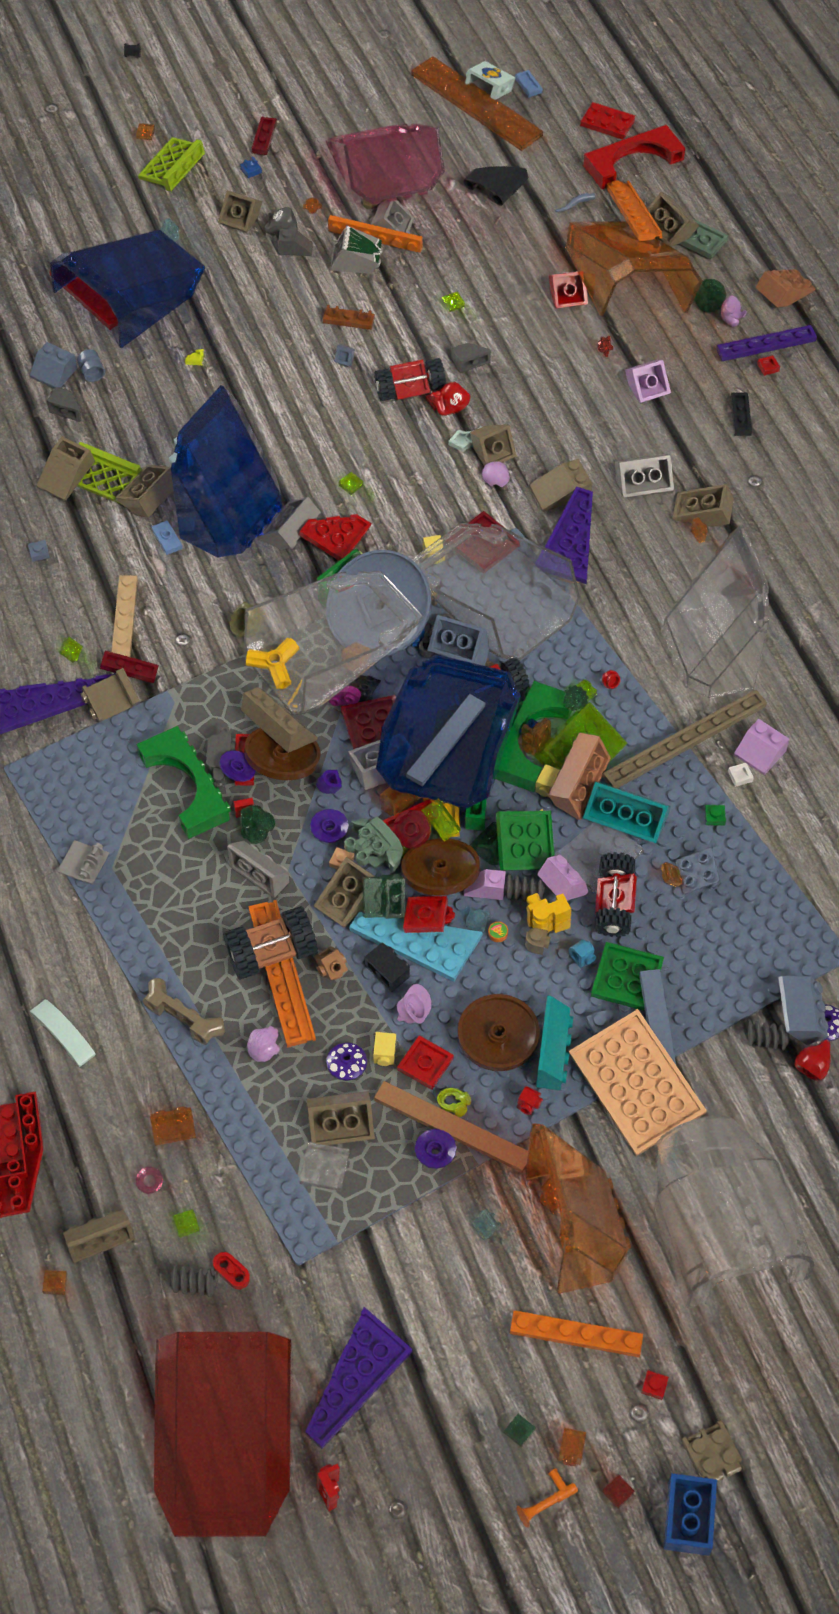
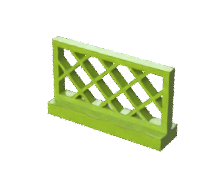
M172 137L138 174V178L163 185L167 191L171 192L205 154L202 140L196 139L194 142ZM164 169V171L155 173V171Z
M79 442V445L91 451L95 460L93 465L99 464L102 466V469L92 472L90 467L91 473L85 474L82 480L92 477L94 483L86 485L81 480L77 487L121 504L116 500V496H113L112 492L123 490L142 471L140 465ZM111 470L117 472V475L107 478L106 472ZM104 473L106 479L96 482L94 476ZM127 476L132 478L130 482L122 484L121 478ZM119 479L121 485L111 488L109 482ZM105 483L108 484L109 489L98 490L97 486Z

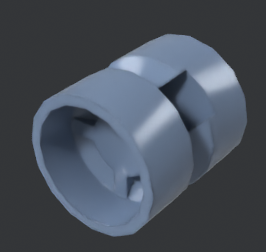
M85 350L78 355V365L87 381L96 382L103 378L105 369L95 350Z

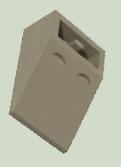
M61 436L51 450L37 487L66 501L95 462L91 451Z

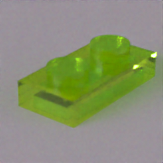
M439 798L422 809L444 842L461 830Z

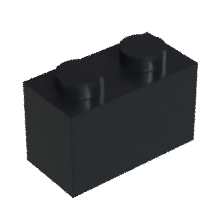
M383 942L365 956V967L391 992L410 978L409 964L404 959L401 960L397 957L393 948L387 947Z

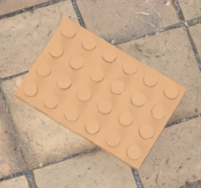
M638 1009L569 1051V1055L636 1156L707 1112Z

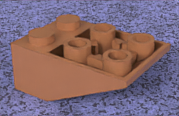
M796 269L764 271L756 286V289L776 307H787L816 290L811 285V281L802 277L801 273Z

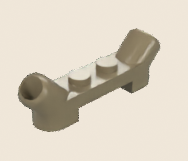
M154 978L148 982L149 993L143 999V1003L149 1010L158 1016L165 1010L189 1026L191 1038L203 1045H207L211 1038L225 1034L223 1018L203 1019L196 1010L186 1008L179 999H173L167 995L165 980Z

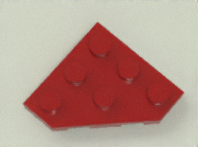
M358 514L342 518L340 516L326 517L323 520L309 519L299 531V536L340 561L355 549L370 529L372 523Z

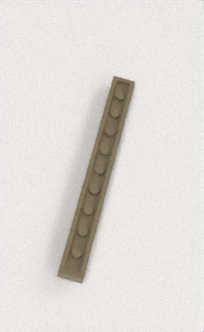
M754 690L604 772L603 779L608 785L619 788L765 708L767 702L757 690Z

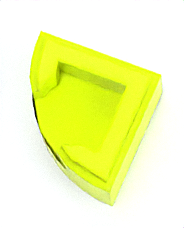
M204 349L195 350L194 353L187 355L185 365L202 366Z

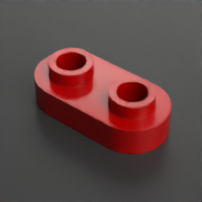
M220 1252L214 1257L213 1267L215 1272L217 1271V1274L231 1287L240 1290L248 1286L250 1282L249 1271L228 1252ZM222 1263L228 1264L225 1268H222L220 1265ZM242 1277L243 1280L241 1282H237L236 1278Z

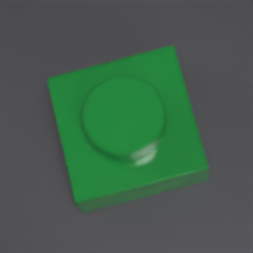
M705 805L706 825L725 826V805Z

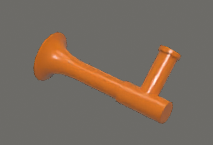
M557 1468L551 1470L548 1475L551 1476L559 1491L531 1507L521 1508L518 1505L516 1506L518 1516L525 1527L529 1528L530 1520L539 1512L578 1492L574 1483L566 1486Z

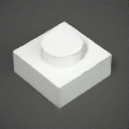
M747 763L732 766L728 769L735 787L753 782L754 777Z

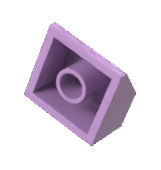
M654 360L625 369L629 387L639 403L671 393L663 360Z
M758 719L746 732L734 752V756L765 775L787 751L789 738Z
M561 854L547 858L537 874L556 896L563 893L566 900L584 896L588 893L585 881Z

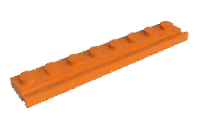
M621 181L607 183V191L638 241L653 240L655 237L661 239V229L630 181L624 184Z
M273 900L274 902L270 903L264 902L248 906L253 927L281 919L277 900ZM293 957L266 966V974L287 1048L307 1043L310 1040L316 1041Z

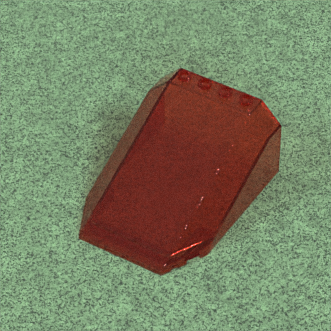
M175 1332L157 1339L155 1358L154 1492L174 1537L267 1536L274 1519H276L280 1507L290 1492L294 1364L291 1339L270 1332Z

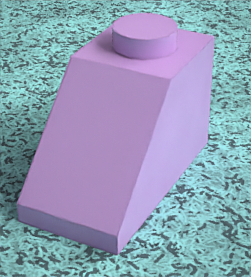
M488 869L480 871L476 881L464 890V896L503 900L506 871Z

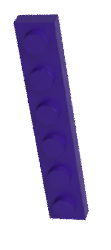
M808 325L719 344L716 350L721 361H727L816 342L817 336L812 326Z

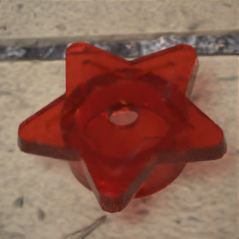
M601 336L598 341V350L604 353L605 357H608L609 351L613 350L611 336L606 338Z

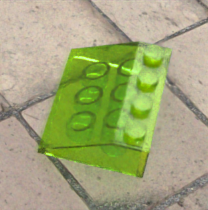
M588 702L581 706L534 756L543 766L546 764L561 770L565 763V758L569 755L573 742L579 733L600 736L611 757L610 761L623 749L627 742L593 704Z

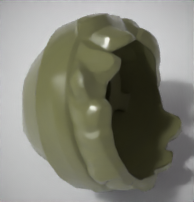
M246 601L240 604L230 616L232 619L229 622L231 632L239 638L252 636L260 628L261 616L258 608Z

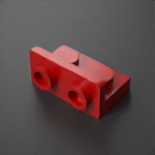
M328 1464L317 1473V1489L328 1511L337 1508V1500L339 1499L338 1492L340 1490L337 1482L339 1481L340 1467L338 1464L333 1466Z

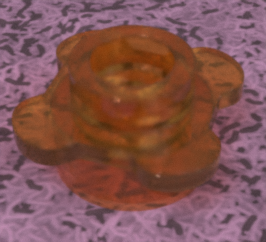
M308 198L306 204H303V209H307L311 214L316 213L318 209L322 208V204L316 198Z

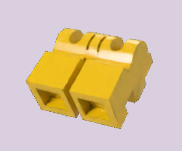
M538 893L527 897L529 905L526 907L529 927L548 930V933L552 930L557 933L570 928L571 907L563 893L557 895L556 901L549 904L546 899L541 900Z

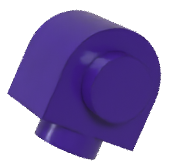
M326 770L316 780L317 788L325 794H335L342 787L338 770Z

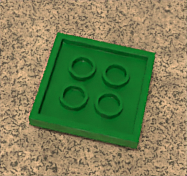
M551 811L496 812L500 871L540 870L547 858L554 856Z
M606 942L591 991V997L645 1011L639 972L660 969L661 972L664 957Z

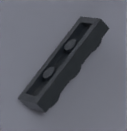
M731 392L734 436H751L752 425L748 392Z

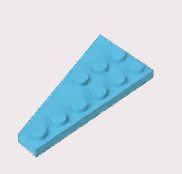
M359 912L349 927L351 932L378 945L383 942L387 947L393 948L396 954L453 982L483 935V932L444 926V932L404 933V919Z

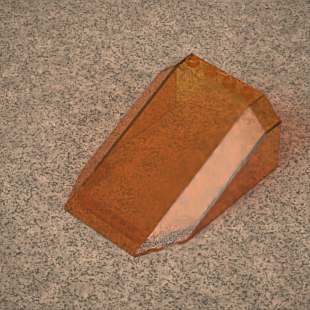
M627 221L569 223L566 249L600 316L604 315L617 283L634 272L660 271L664 273L684 313H688L703 281L688 256L657 238L638 241Z
M537 1123L531 1124L525 1177L528 1180L547 1175L550 1176L561 1217L559 1236L563 1255L557 1293L560 1294L612 1282L626 1260L631 1245L628 1236H624L623 1229H625L623 1217H619L617 1212L619 1204L617 1198H613L611 1192L613 1190L611 1178H607L605 1170L546 1126Z

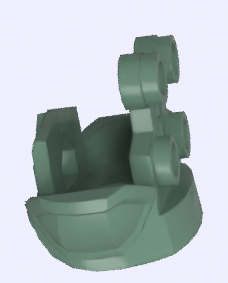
M378 816L372 820L370 818L352 820V830L360 838L358 840L352 837L347 838L344 842L345 850L357 854L356 861L359 865L369 864L373 868H378L386 863L390 872H395L396 868L400 865L403 848L393 831ZM373 853V854L377 855L378 857H373V856H369V855H371V854Z

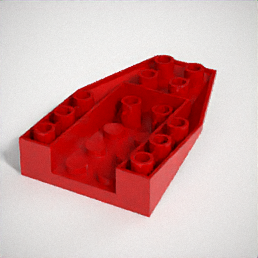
M36 1091L15 1095L16 1103L0 1105V1218L29 1213L31 1210L44 1151L40 1106Z

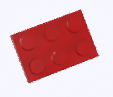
M592 102L582 118L580 126L624 140L636 116Z

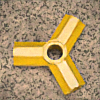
M286 638L275 650L269 652L249 649L246 656V666L267 669L271 674L276 689H285L291 685V679L285 663L299 650V646L292 638Z

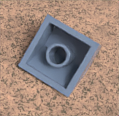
M46 342L37 352L30 378L54 389L55 387L60 388L77 369L75 354Z

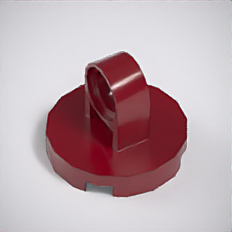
M406 810L395 819L393 833L397 836L403 847L409 849L418 848L429 839L431 823L429 818L421 811Z

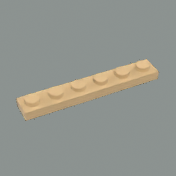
M119 575L112 652L131 657L138 577Z

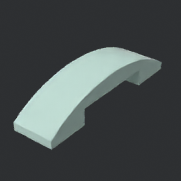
M45 999L30 1010L31 1015L41 1026L46 1027L79 1067L96 1055L79 1031L48 1000Z

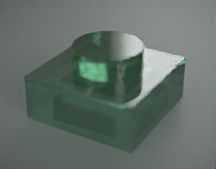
M517 1414L504 1430V1434L522 1447L533 1434L536 1427Z

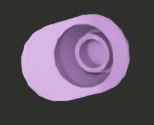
M419 984L412 985L405 996L397 1003L398 1021H404L408 1024H421L424 1022L431 1010V998L423 986Z

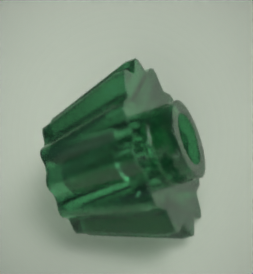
M576 685L573 687L569 686L564 693L563 703L565 708L571 711L584 708L588 704L587 700L589 697L586 695L587 691Z

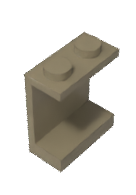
M123 668L117 670L115 675L89 687L83 686L82 693H80L84 703H88L91 708L89 713L92 719H96L98 723L130 709L140 702Z

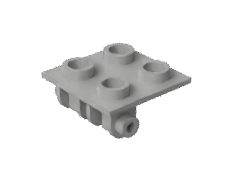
M74 840L57 872L93 885L110 853L102 849L103 845L100 843L90 846Z

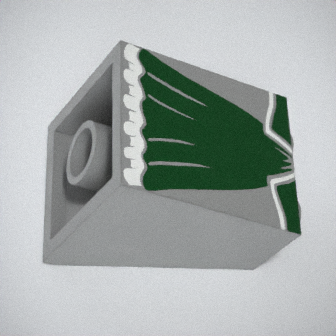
M346 225L334 245L330 270L372 274L375 268H379L381 263L379 257L383 251L381 247L382 240Z

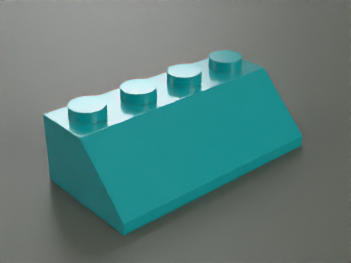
M597 781L594 784L583 818L657 843L671 806Z
M547 996L536 1087L561 1091V1085L566 1083L567 1071H563L564 1064L568 1065L569 1053L565 1052L566 1046L571 1044L572 1034H568V1028L573 1027L574 1016H570V1007L552 996Z

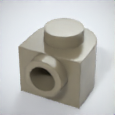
M530 929L526 934L525 946L527 950L543 955L544 948L548 949L551 937L547 936L548 930Z

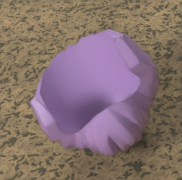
M731 295L722 304L721 317L728 325L735 327L739 324L738 319L744 318L747 311L741 312L740 301Z
M269 1026L268 1028L252 1031L247 1044L248 1054L252 1059L257 1062H266L273 1055L279 1053L280 1046L276 1044L278 1030Z

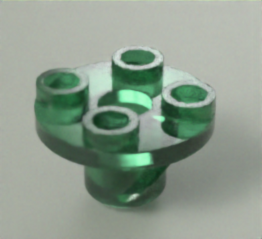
M705 279L698 284L693 300L702 311L708 313L716 312L726 300V291L720 281Z
M250 805L241 810V836L253 844L264 842L268 832L275 828V818L273 815L265 812L258 805Z

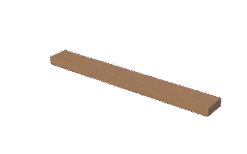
M385 1081L374 1097V1101L431 1129L444 1130L454 1140L523 1173L532 1156L531 1152Z

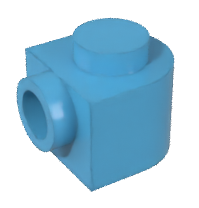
M582 939L569 948L571 958L580 968L586 964L590 965L596 959L594 947L589 941Z

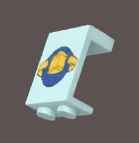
M484 61L468 69L465 83L469 84L479 78L493 85L490 97L496 100L511 92L515 77Z

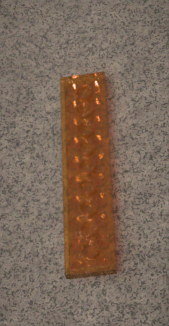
M434 56L411 70V75L520 151L543 136L541 129L497 99L491 98V95L472 82L466 84L465 77Z

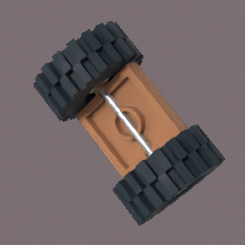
M302 906L282 912L283 918L248 930L240 926L223 932L226 949L239 980L259 974V969L296 956L299 960L318 953L317 941L315 940L312 925Z

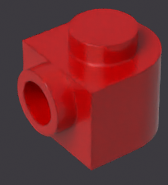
M525 1086L518 1098L516 1108L526 1115H531L534 1109L538 1110L542 1104L543 1098H541V1093Z

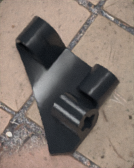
M482 167L473 169L463 180V183L470 190H474L479 184L493 192V201L497 205L502 206L528 179V173L526 168Z

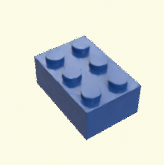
M671 1473L668 1485L664 1550L710 1556L713 1549L717 1479Z

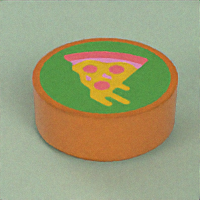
M502 922L492 923L488 929L489 938L494 942L504 941L508 936L506 924Z

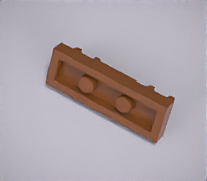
M327 305L323 316V323L372 330L375 314H372L371 310L365 313L362 312V309L355 311L339 309L338 306L330 308V305Z

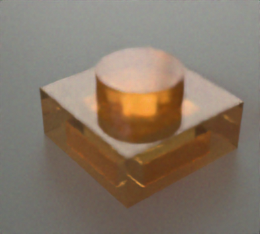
M139 123L136 132L137 139L152 140L155 125Z
M699 517L692 520V534L699 543L704 542L708 532L706 524L702 523Z
M668 862L660 865L662 878L665 883L675 887L683 884L677 866Z
M45 1270L43 1294L65 1295L67 1271Z

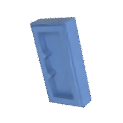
M529 70L515 74V80L528 97L542 93V87Z
M168 520L151 527L166 555L183 549Z

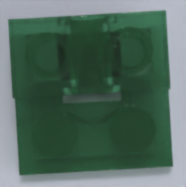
M400 874L363 877V917L405 918V878Z

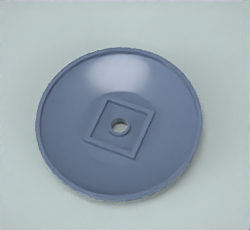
M390 550L366 552L349 561L334 578L326 602L327 621L334 637L343 647L348 648L354 643H359L371 649L370 658L392 656L410 646L423 631L431 610V590L422 569L407 556ZM380 602H385L383 610H378L377 608Z

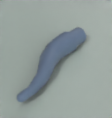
M595 193L580 194L573 198L566 206L555 211L562 212L578 203L594 200Z

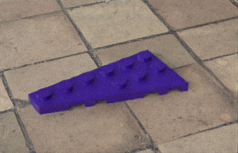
M576 486L536 563L537 568L587 585L592 491Z
M365 1307L305 1431V1434L321 1449L325 1447L413 1351L412 1348Z

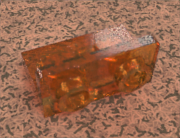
M547 718L536 723L533 729L526 724L522 726V748L527 754L537 758L551 744V721Z
M178 1107L171 1111L160 1110L150 1114L155 1146L196 1138L191 1107Z

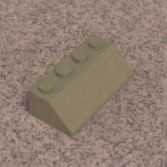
M257 687L244 692L241 711L288 753L318 739L314 733L261 688Z

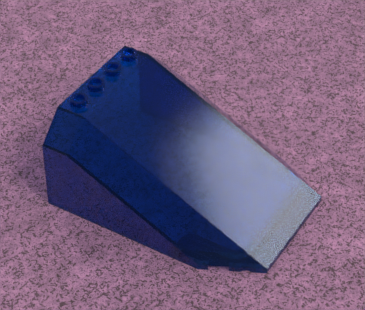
M161 230L124 237L62 253L50 262L52 290L54 293L79 277L107 300L118 319L119 347L121 349L192 297L197 284L201 280V275L205 271V266Z
M220 385L178 432L174 450L177 453L176 461L171 464L179 536L184 541L217 558L243 553L246 548L252 545L253 540L260 536L263 528L271 523L275 514L279 513L283 507L281 492L274 470L238 401L224 386Z
M438 654L422 662L420 667L414 666L410 668L382 726L376 770L393 790L401 793H409L421 798H429L464 808H469L489 798L521 696L515 689L516 685L512 680L510 672ZM469 694L486 703L485 708L423 786L406 777L410 768Z

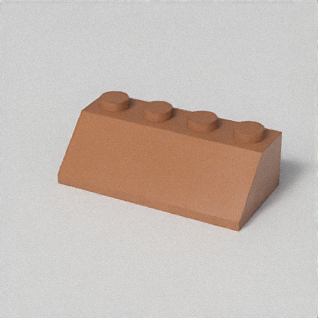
M584 733L578 734L569 755L565 758L562 769L557 774L554 785L549 791V796L554 805L578 820H581L595 782H600L611 759L600 736Z

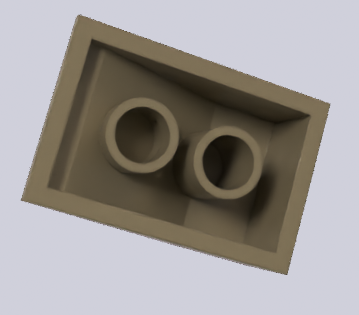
M579 459L562 463L529 484L542 512L567 505L576 486L592 491V482Z
M727 484L678 492L673 520L711 527L729 524L734 497Z
M346 857L314 904V907L345 928L374 898L384 881Z

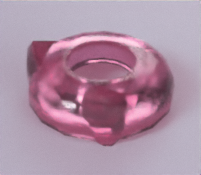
M145 1167L136 1174V1185L143 1193L153 1194L163 1184V1176L157 1168ZM149 1175L156 1179L155 1184L151 1187H147L143 1183L144 1178Z

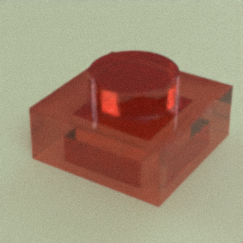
M620 1475L614 1478L602 1491L618 1509L635 1493Z

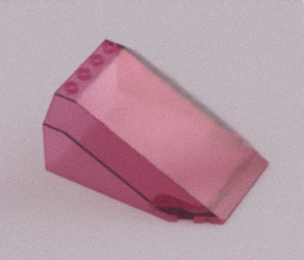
M413 123L410 126H407V124H396L338 135L330 138V140H326V145L347 187L365 201L371 202L372 205L380 204L381 200L387 199V202L397 200L396 197L400 196L410 198L415 193L426 195L428 191L433 190L445 172L439 128L419 123Z

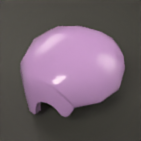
M498 461L486 464L482 471L483 480L491 487L495 484L503 487L510 479L506 465Z

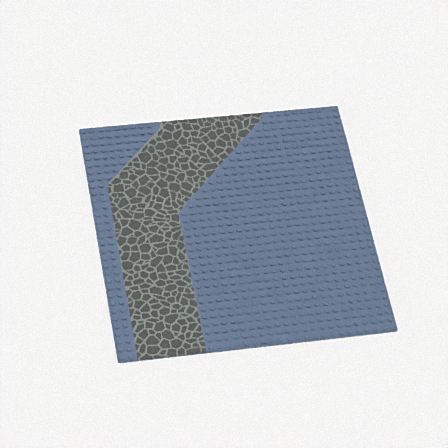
M515 528L510 530V532L522 541L521 546L484 575L460 555H456L423 571L430 588H433L438 593L437 605L433 606L431 604L430 615L425 625V635L435 623L437 615L450 614L454 620L486 629L489 644L487 658H489V661L501 664L514 657L519 659L520 663L524 665L523 668L527 671L526 674L529 677L527 679L530 682L529 687L536 681L576 695L575 706L568 720L563 718L540 719L527 726L518 739L519 747L525 757L537 766L542 767V770L545 764L561 770L565 763V758L569 755L573 742L579 733L600 736L611 757L604 772L677 733L574 599L571 597V600H553L548 590L540 586H534V568H537L536 563L540 556L519 529ZM382 602L378 604V610H382ZM327 616L255 649L269 652L275 650L286 638H292L296 641L299 650L285 663L291 679V685L285 689H276L271 674L267 669L246 666V653L4 767L6 775L59 865H61L74 840L90 846L100 843L103 845L102 849L110 853L93 885L69 876L67 878L296 1265L309 1261L493 1159L455 1140L457 1147L456 1156L450 1164L438 1169L428 1168L421 1164L415 1154V1143L422 1133L432 1129L374 1101V1097L384 1081L439 1108L441 1107L438 1104L437 1097L443 1089L456 1088L462 1092H468L471 1097V1105L467 1106V1113L459 1118L515 1145L522 1143L599 1100L570 1055L568 1065L564 1064L563 1071H567L566 1083L561 1085V1091L537 1088L536 1084L547 996H552L570 1007V1016H574L573 1027L568 1028V1034H572L571 1044L566 1046L565 1052L568 1053L571 1049L593 1037L587 1024L586 1016L605 1010L611 1024H614L637 1010L591 997V991L606 942L664 957L661 978L675 1057L780 1000L781 992L778 977L810 976L816 980L839 967V938L691 749L619 787L620 789L671 806L657 843L592 822L583 817L581 820H578L556 807L549 797H543L537 792H531L492 778L491 769L489 774L485 831L465 829V816L473 734L467 736L464 733L451 750L446 784L459 783L460 836L443 838L459 840L470 845L479 856L480 871L486 869L500 871L496 812L540 811L541 809L551 811L554 856L561 854L570 866L579 873L586 883L588 893L587 895L567 900L571 907L570 928L557 933L554 930L550 931L547 935L551 937L548 949L544 948L543 955L532 953L525 946L526 934L532 927H529L527 923L526 907L529 904L527 901L523 902L522 896L519 900H515L514 894L511 899H508L507 893L503 896V900L464 896V890L455 894L443 895L447 896V906L452 907L453 912H455V918L444 926L483 932L480 941L454 982L396 954L397 957L401 960L404 959L409 964L410 978L391 992L365 967V956L376 948L378 944L350 931L349 927L354 919L344 928L315 908L314 904L337 871V869L329 867V862L336 847L345 850L344 842L347 838L352 837L355 840L360 838L353 832L351 821L361 818H370L372 820L377 816L383 821L424 802V793L421 785L406 776L367 790L363 788L358 780L348 751L353 749L342 716L341 706H333L327 700L329 690L335 688L343 674L349 671L341 666V655L345 647L334 637L329 627ZM411 644L406 649L392 656L370 658L369 665L357 673L364 676H373L375 679L381 680L371 696L373 699L391 695L396 696L409 736V745L414 751L417 761L433 741L437 711L457 710L450 695V686L453 685V673L462 661L437 653L432 657L425 658L420 655L419 647H412ZM609 670L616 671L620 676V684L614 689H608L602 683V675ZM302 681V686L291 704L298 708L294 709L287 706ZM259 687L271 695L318 737L316 742L321 751L319 765L309 776L288 781L272 779L256 771L254 786H235V780L226 777L225 787L220 789L222 793V800L224 802L227 801L231 808V812H229L230 820L188 839L180 826L178 815L187 810L194 801L197 792L195 783L185 772L172 766L157 765L146 768L138 755L136 744L178 726L181 732L184 731L186 733L188 744L194 746L197 753L196 757L198 760L201 759L203 761L205 772L207 773L208 738L216 735L218 726L229 727L232 743H236V734H251L260 728L241 711L244 692ZM527 689L516 693L513 698L500 704L508 706L514 715L517 716L519 704L525 700ZM493 736L491 762L493 759H497L498 748L500 744L505 742L504 736ZM326 770H338L342 787L335 794L322 793L316 786L317 778ZM602 775V778H601L600 782L605 783V784H608V783L603 779V775ZM253 798L255 814L236 818L233 801ZM705 805H725V826L706 825ZM325 809H334L343 813L349 825L347 834L341 840L333 843H325L316 839L311 833L310 828L311 820L316 813ZM434 820L430 821L431 833L428 840L441 838ZM245 841L249 845L253 844L263 855L270 856L276 864L282 865L288 870L289 883L273 898L230 867L227 848L229 844ZM402 846L403 855L400 865L393 873L390 872L386 863L378 868H373L369 864L361 865L384 881L374 898L360 912L405 919L408 897L434 896L420 893L412 889L404 881L401 863L405 854L410 850L409 848ZM712 847L720 878L718 888L710 890L707 886L683 894L675 860ZM609 852L612 854L614 852H617V854L622 852L624 855L629 854L630 857L633 856L635 859V875L637 876L635 913H630L632 916L631 931L626 936L620 935V937H616V935H613V937H610V935L604 936L603 933L599 934L598 931H595L598 878H602L599 875L600 857L603 854L607 855ZM355 853V858H354L353 861H355V862L357 863V861H356V856H357V854ZM372 853L371 855H369V856H373V857H378L377 855H375V854H373V853ZM540 870L506 871L505 882L508 874H511L512 880L518 875L520 882L524 877H526L527 883L534 878L536 885L542 879L537 875ZM546 885L543 899H546L549 904L556 901V895ZM273 900H277L281 918H283L282 912L302 906L312 925L315 940L317 941L318 953L329 946L338 949L339 953L341 952L346 958L347 963L345 965L348 969L340 978L330 980L319 974L317 970L318 964L314 958L316 954L299 960L296 956L293 957L316 1041L310 1040L307 1043L288 1048L265 967L259 969V974L239 980L231 964L223 932L243 926L245 930L254 928L248 906L264 902H274ZM494 922H502L508 927V936L502 942H494L488 936L489 926ZM584 939L593 945L596 959L590 965L586 964L580 968L571 958L569 948ZM154 978L165 980L167 995L173 999H179L186 1008L196 1010L203 1019L223 1018L225 1034L213 1037L207 1045H203L191 1038L189 1026L165 1010L160 1016L149 1010L143 1003V999L149 993L148 982ZM414 984L423 986L431 998V1010L421 1024H408L397 1020L399 1016L397 1003ZM491 994L510 995L526 1003L535 1013L540 1027L539 1043L533 1056L523 1065L508 1071H491L477 1066L463 1053L458 1042L459 1019L466 1007L480 997ZM639 1010L647 1022L645 1011ZM272 1026L278 1030L276 1044L280 1046V1051L266 1062H257L248 1054L247 1044L250 1034L255 1029ZM376 1032L396 1034L394 1065L381 1066L374 1063L373 1053ZM419 1035L454 1055L453 1061L433 1090L397 1070V1066ZM338 1044H356L366 1053L367 1066L363 1074L358 1078L348 1081L339 1080L329 1072L326 1063L327 1056L331 1049ZM344 1057L343 1059L349 1060L350 1057ZM525 1086L540 1092L541 1098H543L539 1109H534L531 1115H526L516 1108L518 1098ZM369 1092L375 1139L312 1147L306 1099ZM450 1095L446 1097L444 1102L449 1105L452 1103L457 1104L461 1101L456 1100L455 1096ZM435 1149L432 1153L438 1154L439 1151Z

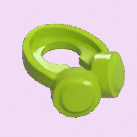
M456 1088L443 1089L437 1097L439 1106L447 1112H453L457 1117L464 1116L468 1110L467 1106L471 1105V1097L468 1092H462ZM452 1095L461 1102L448 1105L444 1101L446 1097Z

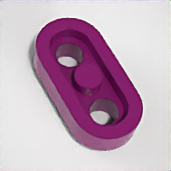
M353 686L332 688L328 692L327 700L333 706L354 704L359 701L361 692Z

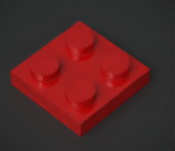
M447 896L408 897L403 925L404 933L444 932L448 905Z
M419 1035L397 1066V1070L433 1090L453 1061L454 1055Z

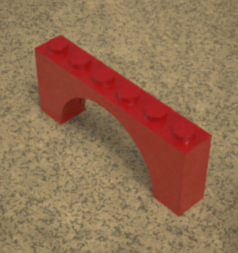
M663 125L585 153L583 166L601 189L607 188V183L616 181L617 172L614 169V164L622 157L633 153H649L663 158L671 165L684 160L685 147L667 125Z

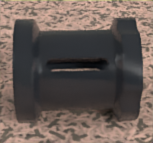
M124 43V56H137L140 58V43H137V45Z

